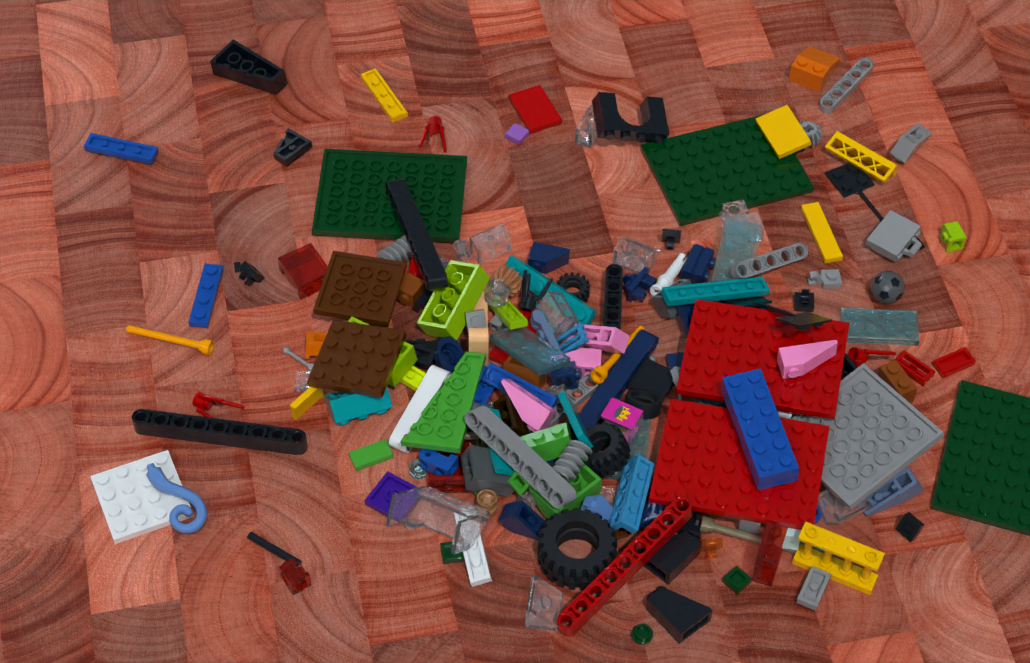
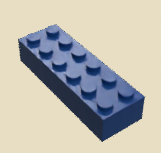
M756 369L722 377L721 392L757 490L796 482L798 480L799 467L762 370Z

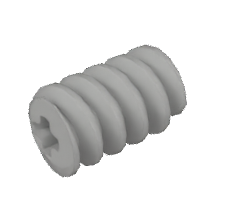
M405 235L397 239L395 243L393 242L383 250L378 251L377 258L400 262L408 261V257L412 258L413 254Z
M571 440L552 468L570 484L569 479H576L575 474L580 473L578 467L583 468V461H587L589 459L587 455H591L593 451L585 443Z

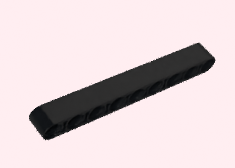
M401 178L385 182L388 198L427 289L432 291L448 287L447 274L405 179Z
M138 409L132 414L134 430L140 435L292 455H302L308 449L306 433L300 429L147 409Z

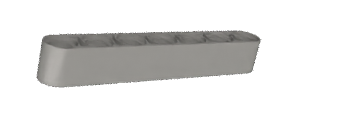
M481 405L466 412L464 419L467 426L553 507L560 509L576 499V491L573 486L488 407Z

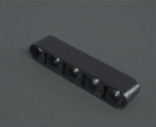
M611 264L606 268L603 326L616 327L621 330L623 269L618 264Z

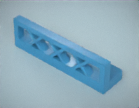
M639 454L628 460L627 465L623 467L609 521L610 527L614 528L615 531L622 527L634 534L639 529L654 468L653 462Z

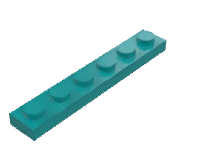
M510 255L506 265L510 269L513 267L514 271L519 272V276L522 278L524 270H527V274H531L529 290L540 296L549 278L515 255ZM553 281L543 297L545 301L577 323L591 325L597 312Z
M763 277L662 287L660 293L667 306L692 304L696 300L720 301L766 296L769 294L770 288Z

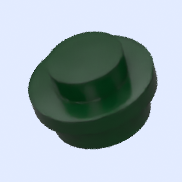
M638 624L632 630V638L636 643L645 645L651 642L653 631L647 624Z

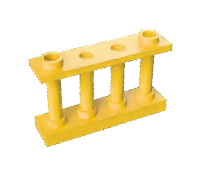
M805 522L798 537V540L804 542L805 545H799L792 564L809 571L812 566L831 573V580L871 595L878 578V574L873 573L872 570L878 572L885 553ZM813 546L824 550V553L813 549ZM832 554L844 558V561L833 557ZM852 562L864 566V569L853 565Z

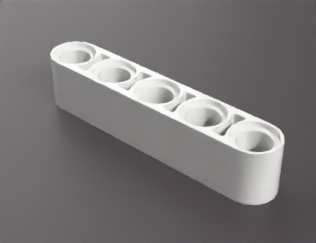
M435 365L430 366L390 436V447L404 453L411 451L413 447L401 446V440L405 434L410 432V427L413 423H416L421 417V412L435 393L443 387V382L446 378L451 376L450 371Z

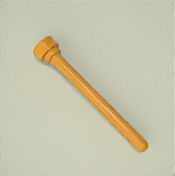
M128 325L126 327L128 333L197 348L202 354L211 355L214 350L213 340L204 339L196 341Z
M638 326L630 335L627 347L641 329L645 330L644 326ZM613 353L602 366H596L590 373L592 380L596 383H603L608 377V370L617 362L622 354Z

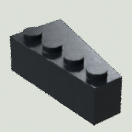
M234 39L210 61L214 75L273 94H277L288 84L285 71Z

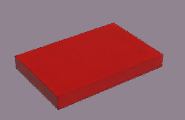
M541 85L508 95L509 101L530 134L562 124V118Z

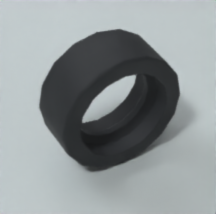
M631 389L627 391L624 403L643 410L639 418L653 419L659 416L663 400L652 391Z

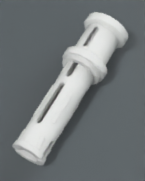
M679 253L665 274L658 277V282L650 288L652 296L661 292L662 287H668L673 284V280L682 270L688 258L686 257L683 261V258L686 256L685 254Z

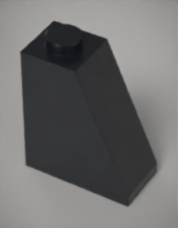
M687 531L678 533L644 567L669 585L700 554L702 543L696 536L689 534ZM638 549L637 551L638 554L645 552L643 549Z
M664 587L658 591H652L647 596L646 610L679 644L711 621L713 610L710 607Z

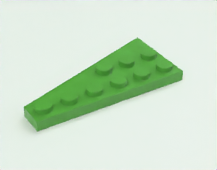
M465 352L454 367V372L449 378H446L443 382V387L435 393L421 412V417L410 427L408 435L402 438L401 446L461 453L468 427L464 416L466 412L473 409L486 361V354Z

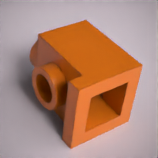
M306 332L305 359H309V356H318L327 333Z

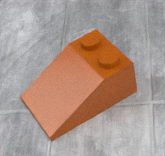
M809 46L792 63L789 81L821 92L841 61V58Z

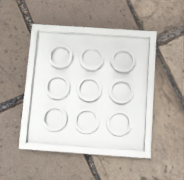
M168 450L90 476L115 544L171 525L169 514L177 505L185 504L191 507L187 500L157 490L146 476L148 472L147 465L154 463L155 467L162 469L169 481L182 486ZM180 514L178 520L183 521L194 517V515L188 517L185 514Z

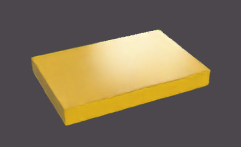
M788 105L755 119L756 124L779 159L811 145V140Z

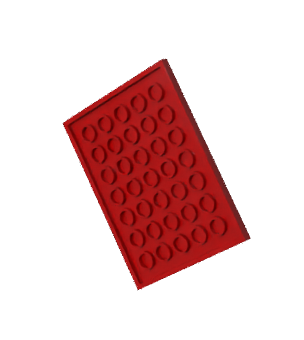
M696 300L676 394L725 402L721 392L722 377L761 369L777 411L835 420L850 323L832 320V322L824 323V326H808V329L798 330L795 326H786L783 322L776 320L777 317L785 315L769 310ZM837 340L835 356L803 376L782 378L777 362L778 348Z
M670 399L649 503L669 506L677 497L686 496L692 502L693 511L802 530L805 522L814 525L830 426L780 418L799 467L798 480L757 490L728 408Z

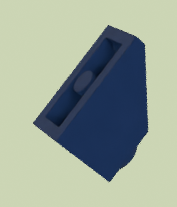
M533 242L528 265L540 273L547 274L569 263L570 249Z
M523 500L505 504L498 520L512 533L534 540L539 539L540 529L543 528V524L546 522Z

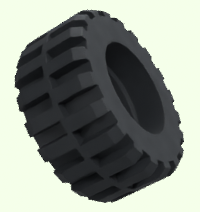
M573 508V511H568V509L562 510L561 514L555 513L551 516V520H546L543 528L540 529L537 550L538 564L541 565L543 574H548V579L553 583L556 581L557 585L562 588L568 586L570 590H575V588L584 590L616 558L617 538L614 528L610 527L607 519L602 520V515L598 513L593 514L591 510L585 509V511H581L579 508ZM577 539L588 542L596 551L586 558L577 559L566 556L558 547L566 541Z

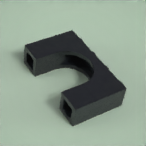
M598 92L592 100L598 138L637 141L639 143H662L669 136L663 98L647 96L640 104L642 125L640 126L631 125L620 116L615 93Z

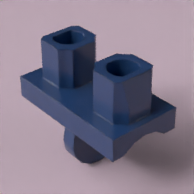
M644 267L638 275L636 273L624 275L623 287L629 293L626 301L631 303L633 299L643 302L647 296V290L643 289V287L650 289L652 285L656 284V278L649 275L648 268Z

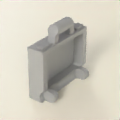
M890 210L867 238L866 245L894 262L899 261L903 254L913 257L922 246L921 242L917 240L921 234V226ZM912 243L913 246L908 250L907 248Z

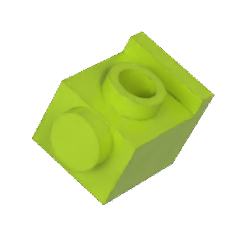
M958 221L943 224L941 226L940 238L946 245L945 252L962 250L967 237Z

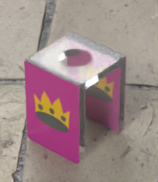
M611 398L602 412L601 418L608 425L612 423L618 426L628 444L631 445L642 427L643 410Z

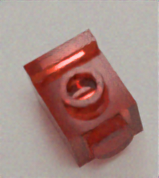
M294 559L287 560L279 566L280 577L292 595L311 586L310 574L305 572L301 564L298 565Z

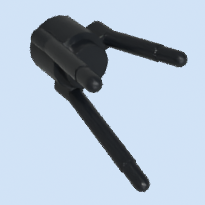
M524 270L519 309L527 312H533L535 308L539 309L540 303L553 281L552 278L548 280L540 296L535 300L536 296L529 294L531 274H527V270Z

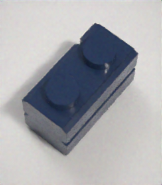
M694 244L681 271V279H690L691 284L708 282L711 273L709 269L714 268L717 259L714 258V249Z

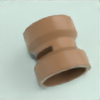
M485 489L477 495V512L482 517H491L497 511V495L494 491Z

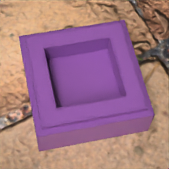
M514 123L505 133V138L520 145L529 135V130Z

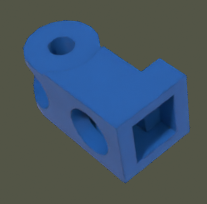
M422 449L419 453L421 468L446 481H450L459 467L458 456L454 454L446 457L437 453L436 450Z

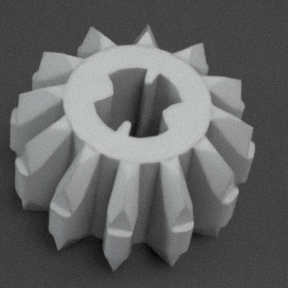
M801 120L800 125L811 140V145L808 147L813 149L814 146L819 145L822 139L821 126L817 125L816 122L811 123L809 120L807 122Z

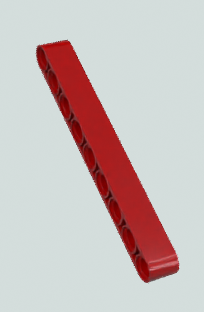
M677 497L559 614L557 623L559 631L563 636L571 637L575 635L692 517V502L688 497ZM680 507H687V508H688V509H686V510H684V511H680V510H679ZM666 521L674 522L671 525L664 524ZM658 535L659 538L651 539L650 536ZM638 549L645 550V552L641 554L636 553ZM625 563L630 564L628 568H622L621 566ZM615 578L616 581L609 583L607 579ZM595 592L602 593L599 597L592 596ZM580 607L587 608L584 612L577 611ZM567 621L572 622V625L569 627L562 626Z

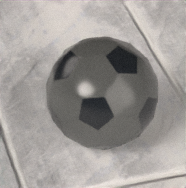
M883 271L872 280L871 293L880 303H895L904 294V281L896 272Z

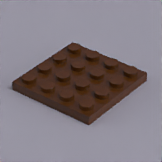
M333 251L313 309L314 314L346 320L354 317L365 323L389 327L407 263Z
M332 320L307 380L308 386L382 398L407 336L406 331Z

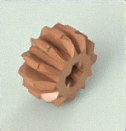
M505 265L504 267L500 266L497 268L490 280L492 281L491 286L495 287L494 291H498L500 295L504 294L508 298L509 296L514 297L520 291L523 278L519 276V272L514 271L513 267L510 269Z

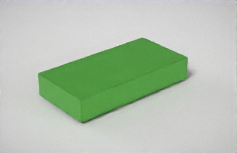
M386 439L348 452L356 471L393 458V453Z

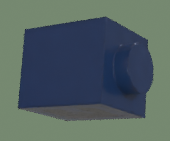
M575 361L552 364L551 379L555 391L579 387L582 373L581 369L577 368Z

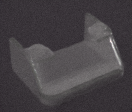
M421 486L392 495L386 526L390 527L401 523L406 529L416 530V528L422 526L452 538L453 546L451 553L456 554L473 547L488 522L490 512L437 489Z

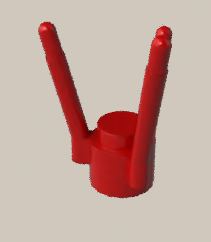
M431 116L428 119V125L425 126L418 145L419 147H422L428 132L430 137L440 132L443 151L447 152L444 135L445 127L442 126V119L440 117Z
M852 347L848 352V356L859 367L868 360L869 354L896 355V352Z
M197 392L193 398V406L197 407L196 412L209 418L213 417L205 410L211 409L213 402L241 409L245 408L244 405L209 396L202 392Z

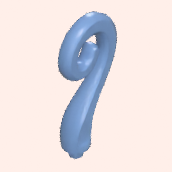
M154 463L147 465L148 472L146 476L157 490L187 500L196 509V518L190 523H182L178 520V516L185 514L191 517L193 510L185 504L175 506L169 514L171 526L183 534L199 531L207 519V508L204 501L192 490L169 481L162 469L155 467Z

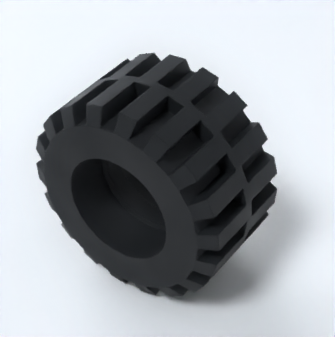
M603 422L601 425L596 423L593 427L589 426L586 432L592 442L593 447L591 449L593 453L587 455L589 459L583 461L584 464L599 477L601 475L603 478L609 474L611 476L615 475L616 471L620 472L622 466L627 465V459H630L629 452L631 450L620 428L612 423L608 425L607 422Z

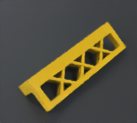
M838 131L825 145V150L883 183L889 177L894 178L897 174L896 164ZM832 145H835V146L839 147L840 149H835V148H833V147H831V146H832ZM847 153L853 155L854 157L850 158L849 156H847ZM861 161L867 163V164L870 165V166H864V165H862V162H861ZM877 170H879L880 172L884 173V174H885L884 177H883L882 175L878 174V173H877Z

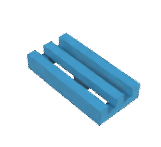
M579 323L556 338L559 345L575 333H579L559 346L562 354L574 351L589 342V339L585 337L587 335L586 331H583L584 324Z

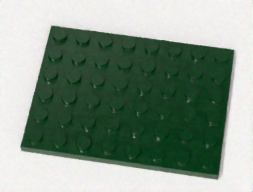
M762 115L666 138L662 143L650 142L640 146V150L679 227L813 193L814 186L795 153L781 159L777 157L756 124L755 119Z
M324 149L312 235L400 239L404 236V233L388 198L385 182L404 178L432 242L459 243L467 156Z
M961 380L932 500V510L1030 536L1029 397Z

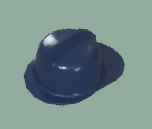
M443 337L439 340L434 353V360L437 366L450 371L452 374L454 367L464 355L461 345L452 337Z

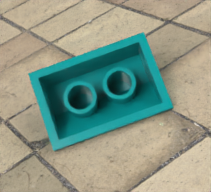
M386 387L382 398L341 391L324 395L332 421L339 425L350 423V419L354 418L358 420L368 418L371 413L383 414L388 412L389 408H392L388 387Z

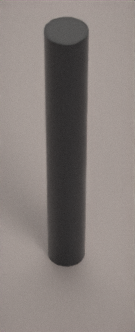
M253 532L248 534L247 539L297 568L301 566L302 561Z

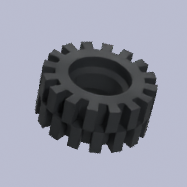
M570 272V275L565 273L564 277H559V280H557L559 286L565 290L571 287L579 289V292L571 294L587 303L590 296V284L588 279L585 280L586 276L582 275L580 277V273L574 275V272Z

